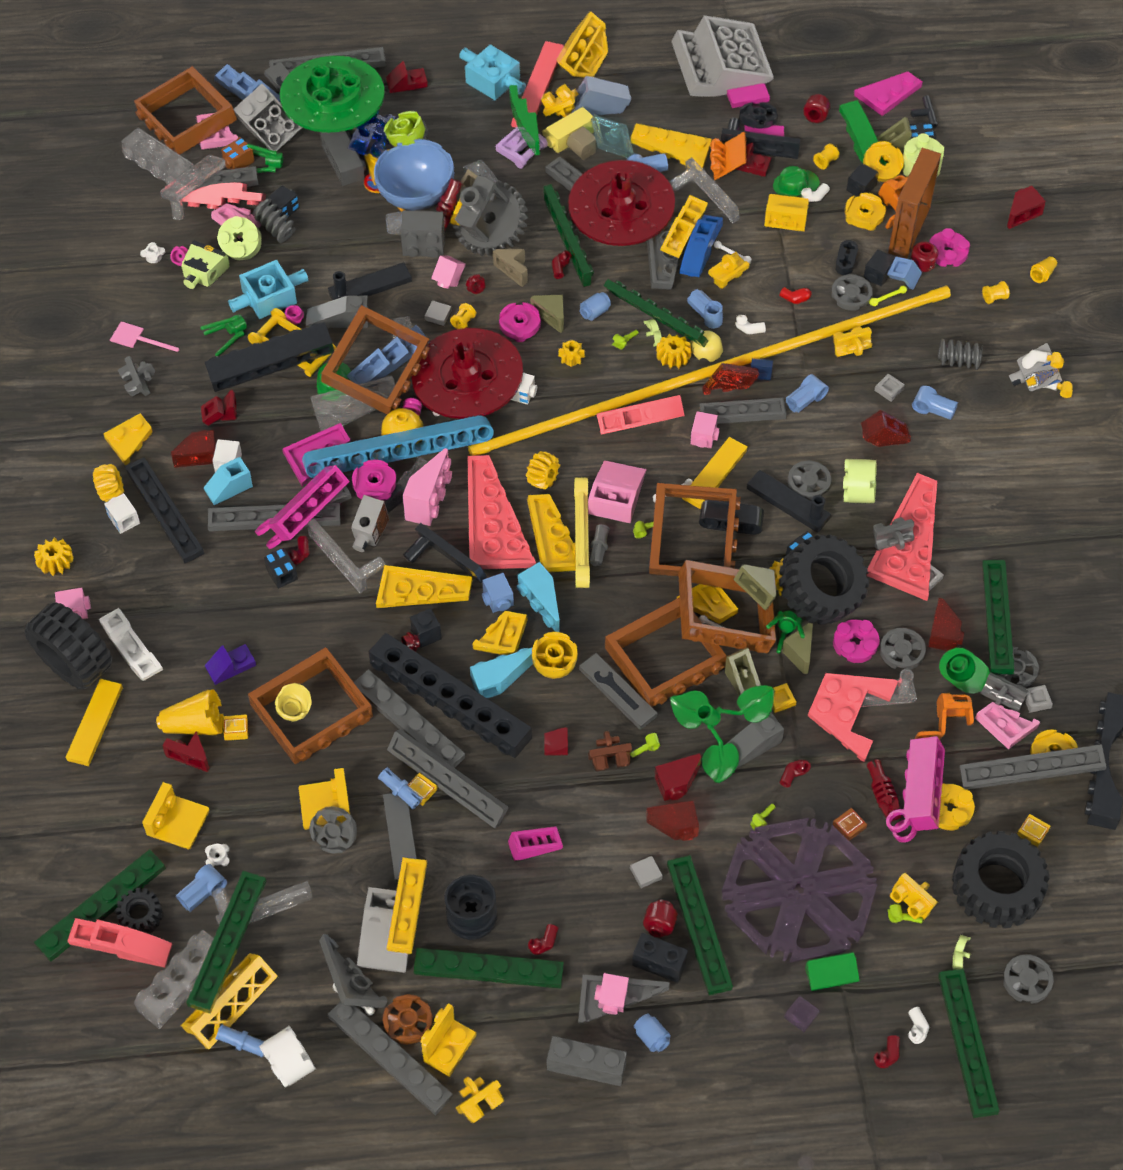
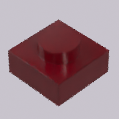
M218 396L201 406L202 422L207 426L224 416L223 402Z

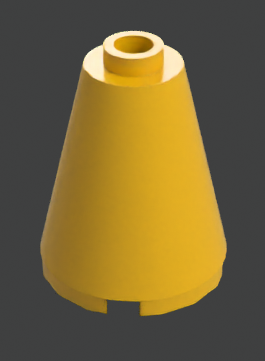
M214 689L205 690L161 710L156 718L158 728L162 729L164 733L194 734L196 731L198 735H217L222 733L224 729V714H219L218 707L222 706L217 692Z

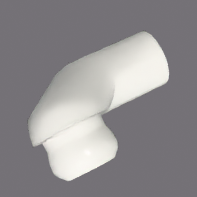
M823 183L816 191H812L811 188H804L801 191L802 198L809 199V202L820 201L830 188L827 184Z
M738 315L736 317V327L744 333H765L764 322L751 324L747 321L746 315Z
M915 1007L908 1012L914 1023L908 1036L913 1043L919 1044L925 1040L929 1031V1024L920 1008Z

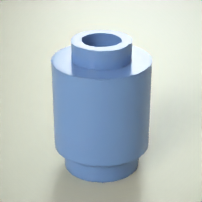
M604 292L596 293L580 304V313L583 318L592 321L608 310V307L611 306V301Z
M645 1014L635 1023L636 1034L651 1052H661L669 1045L670 1034L655 1017Z

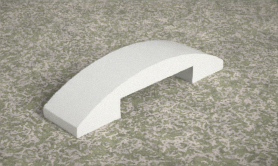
M119 608L99 619L115 647L142 681L163 670L151 652L149 653L135 634L129 621Z

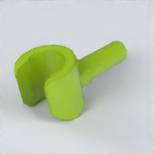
M634 330L624 337L615 334L613 337L615 342L612 345L618 349H624L627 341L639 333L637 330Z
M643 521L636 522L633 529L635 538L645 537L647 535L646 530L653 527V522L645 524Z
M648 734L645 737L647 744L632 751L630 756L634 758L644 751L658 750L660 743L657 734Z
M770 804L763 812L753 816L750 825L755 832H760L766 827L767 823L764 819L775 809L774 804Z
M894 904L888 909L889 920L893 923L902 920L922 923L923 921L922 917L913 919L909 914L902 913L901 905Z

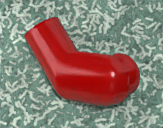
M784 287L779 296L793 304H799L809 300L811 291L808 288L791 291Z

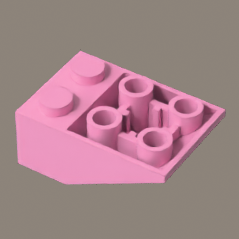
M443 449L409 478L403 493L405 520L430 526L433 518H437L439 501L444 500L445 485L450 483L452 471H449L451 459L448 458V449Z
M604 460L594 480L588 499V514L631 523L646 469Z

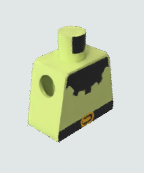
M193 240L182 262L185 277L184 284L190 289H194L197 283L211 286L230 267L228 255L224 251Z

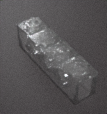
M136 128L121 141L123 154L127 159L133 160L142 169L151 172L154 177L162 179L169 187H174L181 192L197 179L193 163L143 130Z
M204 930L198 935L192 936L187 943V947L181 953L175 954L170 961V965L164 971L158 972L153 979V983L147 989L140 991L136 997L134 1004L137 1011L158 1029L183 1005L191 993L214 939ZM194 957H202L198 962H191ZM178 975H185L182 980H174ZM168 993L165 998L157 999L159 994Z

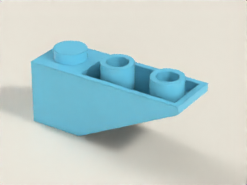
M538 562L518 574L517 589L523 597L526 596L529 599L535 612L539 611L543 616V621L547 627H552L555 632H559V614L553 577Z
M523 648L516 653L501 655L494 660L478 662L471 666L470 676L475 691L486 698L502 694L533 665L532 648Z

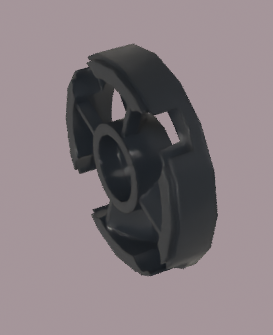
M750 102L740 108L739 119L741 123L748 127L762 129L775 125L778 114L777 109L771 104L760 102V106H753V102ZM769 112L773 116H766V113Z

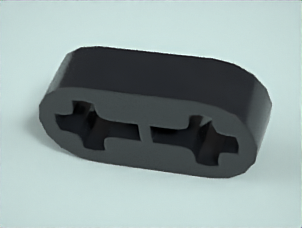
M845 240L840 244L835 270L840 275H848L853 272L858 252V245L855 241ZM847 249H851L850 254L846 253ZM844 261L848 262L846 267L843 266Z

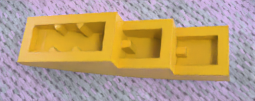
M689 195L660 250L679 258L688 244L697 220H701L708 203Z

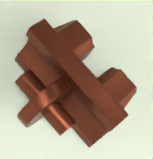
M609 731L603 733L604 739L596 740L597 747L605 746L604 748L589 750L588 758L592 760L596 771L608 769L607 757L615 756L617 767L630 765L631 743L612 746V744L620 743L619 736L610 737Z

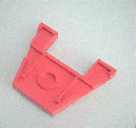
M826 673L810 708L808 717L830 735L835 736L842 742L844 747L853 751L857 758L865 762L873 740L851 732L853 724L867 693L890 702L898 681Z

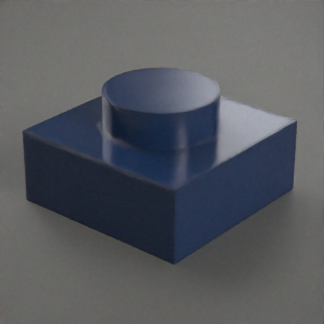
M752 358L750 378L771 380L773 361Z

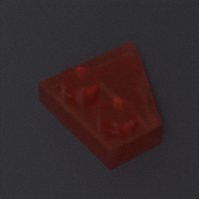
M721 363L702 387L703 394L709 395L711 390L722 388L723 392L747 389L758 378V369Z

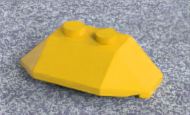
M591 11L571 34L556 59L559 65L576 77H594L608 53L605 23Z

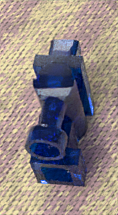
M378 111L370 120L356 127L348 149L365 155L371 138L378 141L373 143L370 153L373 157L379 158L387 150L385 145L390 144L384 132V127L391 118L396 120V117L389 114L385 118L378 115Z

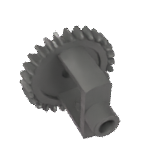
M477 176L472 187L465 188L460 194L462 206L455 218L459 225H453L459 242L467 250L471 249L474 254L478 252V254L483 256L486 252L489 257L496 249H506V245L513 248L512 240L519 242L517 234L524 235L520 228L527 227L523 220L528 219L525 213L528 211V208L524 205L526 202L521 198L522 195L506 182L503 184L498 180L495 185L492 180Z

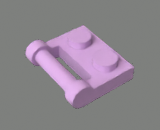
M518 127L496 145V151L513 161L518 168H523L534 155L530 148L523 155L518 154L528 146ZM538 134L539 150L544 149L548 146L547 140Z

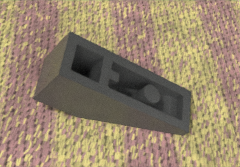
M344 296L308 308L306 328L311 324L325 322L327 328H348L361 305L369 309L368 297ZM366 321L363 328H368L369 322Z
M772 713L762 722L750 723L728 742L735 745L738 749L739 762L737 768L782 743L784 728Z

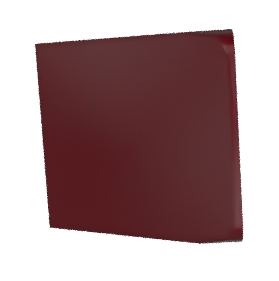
M230 390L222 400L224 416L220 418L222 421L236 420L237 418L235 392Z
M568 727L544 733L545 755H568Z

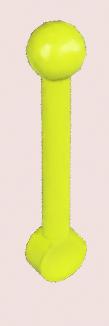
M901 286L898 290L877 299L871 298L869 304L877 306L880 301L899 293L904 294L907 292V287Z

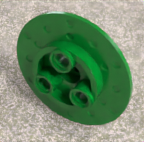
M324 56L309 60L292 70L283 81L280 89L281 106L288 118L297 125L316 132L332 133L356 128L370 120L378 112L384 100V84L378 72L369 64L347 56Z

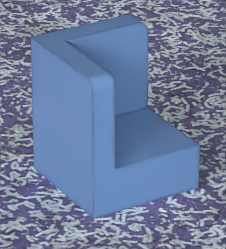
M895 257L888 272L890 278L904 281L909 289L915 288L922 274L913 260Z

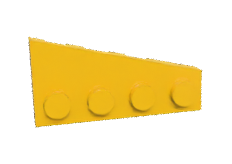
M637 123L631 136V143L652 152L655 150L661 152L668 159L670 157L678 159L680 164L688 166V164L692 165L700 172L703 171L712 141L710 138Z
M550 494L528 495L527 502L540 563L548 572L576 571L575 543H573L569 536L570 532L567 526H564L561 521V515Z
M384 565L376 608L468 601L473 580L470 576Z

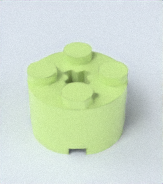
M920 134L918 137L909 140L903 152L904 165L902 171L904 175L909 177L923 147L942 153L938 176L944 156V147L927 134Z
M235 216L226 220L221 225L217 239L221 249L228 256L235 260H247L253 258L261 248V234L259 229L250 220ZM238 235L242 236L243 242L237 241L236 237Z
M845 459L846 474L843 479L844 502L874 503L877 461Z

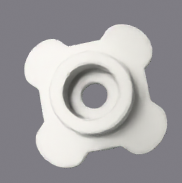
M149 243L147 248L142 250L140 254L142 257H146L149 263H157L162 259V255L165 254V249L156 246V243Z
M213 844L206 847V865L211 864L213 867L215 865L227 866L230 862L227 857L229 847L226 844Z

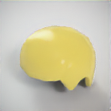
M707 330L704 331V336L708 340L706 346L703 348L690 341L691 351L698 360L706 358L709 362H713L720 358L723 353V346L720 337L713 331Z
M297 683L283 686L275 701L277 714L283 719L293 722L303 719L308 714L312 703L310 692L303 685Z

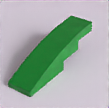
M509 85L510 103L516 125L533 153L540 155L536 112L528 113L527 99H519L517 85Z
M858 100L840 105L839 112L847 123L846 130L854 142L853 149L863 163L866 151L874 143H877L878 140ZM881 157V160L879 162L880 164L885 166L886 161L883 159V157Z

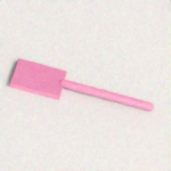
M120 322L110 339L111 342L131 348L134 347L137 340L176 352L179 351L177 347L140 336L144 330L143 328Z

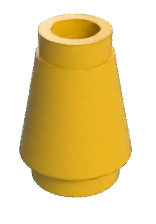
M1050 256L1033 265L1030 271L1032 280L1037 283L1046 282L1057 266V260Z

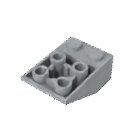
M263 84L257 87L234 108L236 117L269 150L277 151L303 128L288 118L282 109L281 103Z
M368 888L358 952V967L406 973L409 953L387 951L397 892L395 890Z

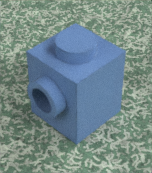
M504 573L482 580V598L486 606L490 605L493 613L505 611L514 606L513 592Z

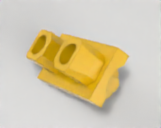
M564 84L556 90L557 98L551 92L543 94L541 101L545 107L543 110L545 117L555 112L557 116L562 115L563 117L571 114V110L575 109V96L579 94L577 90L571 91Z
M737 252L731 255L726 254L722 257L720 263L709 270L708 274L714 279V283L723 289L733 278L740 277L742 272L749 268L750 263L744 261Z
M858 326L849 333H834L835 355L837 357L855 353L856 356L862 355L863 350L872 348V330L869 327L861 328Z
M906 873L900 876L890 894V898L896 903L904 901L909 906L907 911L913 919L919 917L926 919L938 903L926 892L929 887L927 882L919 885Z
M466 1077L463 1080L466 1087L459 1092L463 1098L470 1093L472 1096L458 1105L456 1110L459 1114L464 1113L471 1123L476 1122L484 1116L483 1111L477 1104L478 1102L485 1099L491 1109L504 1102L498 1090L501 1085L497 1080L492 1081L479 1091L478 1087L484 1084L483 1079L479 1077L472 1081L470 1077Z

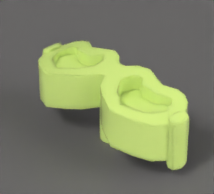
M654 319L644 321V324L651 330L646 332V336H654L655 347L661 340V332L657 322Z
M960 935L954 949L953 970L963 969V957H970V953L963 952L966 942L971 939L970 937Z

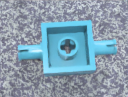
M489 45L478 55L468 48H464L460 52V59L468 62L465 66L466 83L493 100H496L507 91L509 85H517L519 95L521 92H524L526 84L519 81L520 62L492 45Z
M272 261L239 275L244 294L228 300V304L233 313L250 306L254 309L259 319L271 315V311L274 308L283 310L297 304L294 286L308 282V276L304 269L287 276L278 261Z

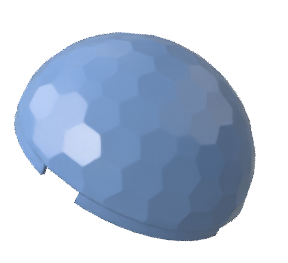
M415 139V143L408 146H402V143H397V146L391 150H385L375 164L374 177L378 190L389 203L398 208L423 210L432 207L441 201L440 197L445 194L450 179L454 178V164L450 154L441 145L429 140Z

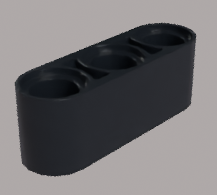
M703 501L699 525L707 529L727 531L729 502ZM740 504V510H735V518H739L738 531L733 532L751 535L761 533L764 510L759 506Z

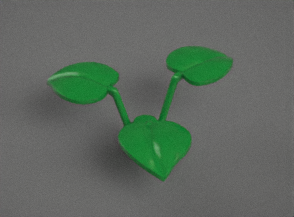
M761 685L745 690L737 700L740 711L722 709L721 707L715 709L710 705L708 697L700 691H690L682 695L670 697L673 713L682 726L688 729H695L703 722L718 741L719 746H710L702 757L703 769L714 782L720 783L729 778L736 770L739 762V752L736 746L731 743L723 745V741L714 729V726L720 722V714H744L745 719L751 723L762 722V720L770 715L773 708L775 695L773 687Z

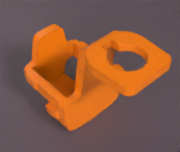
M899 175L883 183L879 191V197L886 206L891 204L896 211L898 198L908 177ZM895 215L889 219L886 229L893 227Z
M941 693L937 699L938 731L918 732L915 739L937 736L940 740L946 731V717L966 716L967 725H972L974 717L970 696Z

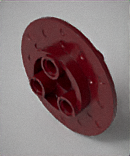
M630 160L609 161L592 167L576 180L569 195V212L576 227L587 237L607 245H635L655 237L664 230L674 213L675 195L669 181L655 168Z
M463 328L446 332L430 341L428 344L430 350L426 359H421L419 372L416 376L412 375L411 377L416 396L428 409L445 417L464 419L478 415L485 416L506 405L514 397L521 385L523 364L516 347L502 335L480 328Z

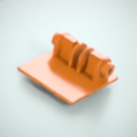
M745 132L724 144L718 138L711 141L710 147L712 151L710 152V160L714 180L746 163Z

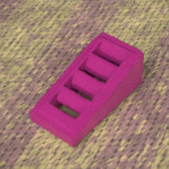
M557 826L512 832L508 840L514 861L563 848ZM550 835L552 843H548L546 836ZM537 838L541 839L542 845H539ZM529 840H531L532 846H529Z

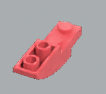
M220 183L194 190L183 196L182 201L188 202V206L200 207L201 203L207 204V208L218 209L219 206L226 204V198H228L227 202L240 203V200H247L249 205H259V202L266 200V194L247 192V184Z
M680 395L597 413L601 435L685 416Z
M75 918L68 938L70 945L117 954L118 958L164 968L172 948V943L161 938L100 920L91 922Z

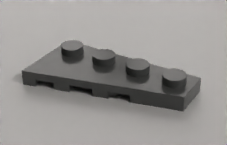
M669 222L658 235L647 240L651 288L672 289L679 258L660 249L674 222Z

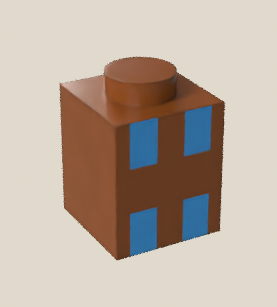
M242 138L236 139L221 149L223 155L222 162L228 169L245 168L255 162L253 149L246 146L247 143Z

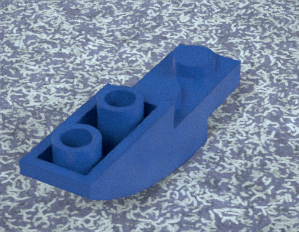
M703 215L701 220H697L684 253L680 274L700 277L711 255V247L723 226V218Z

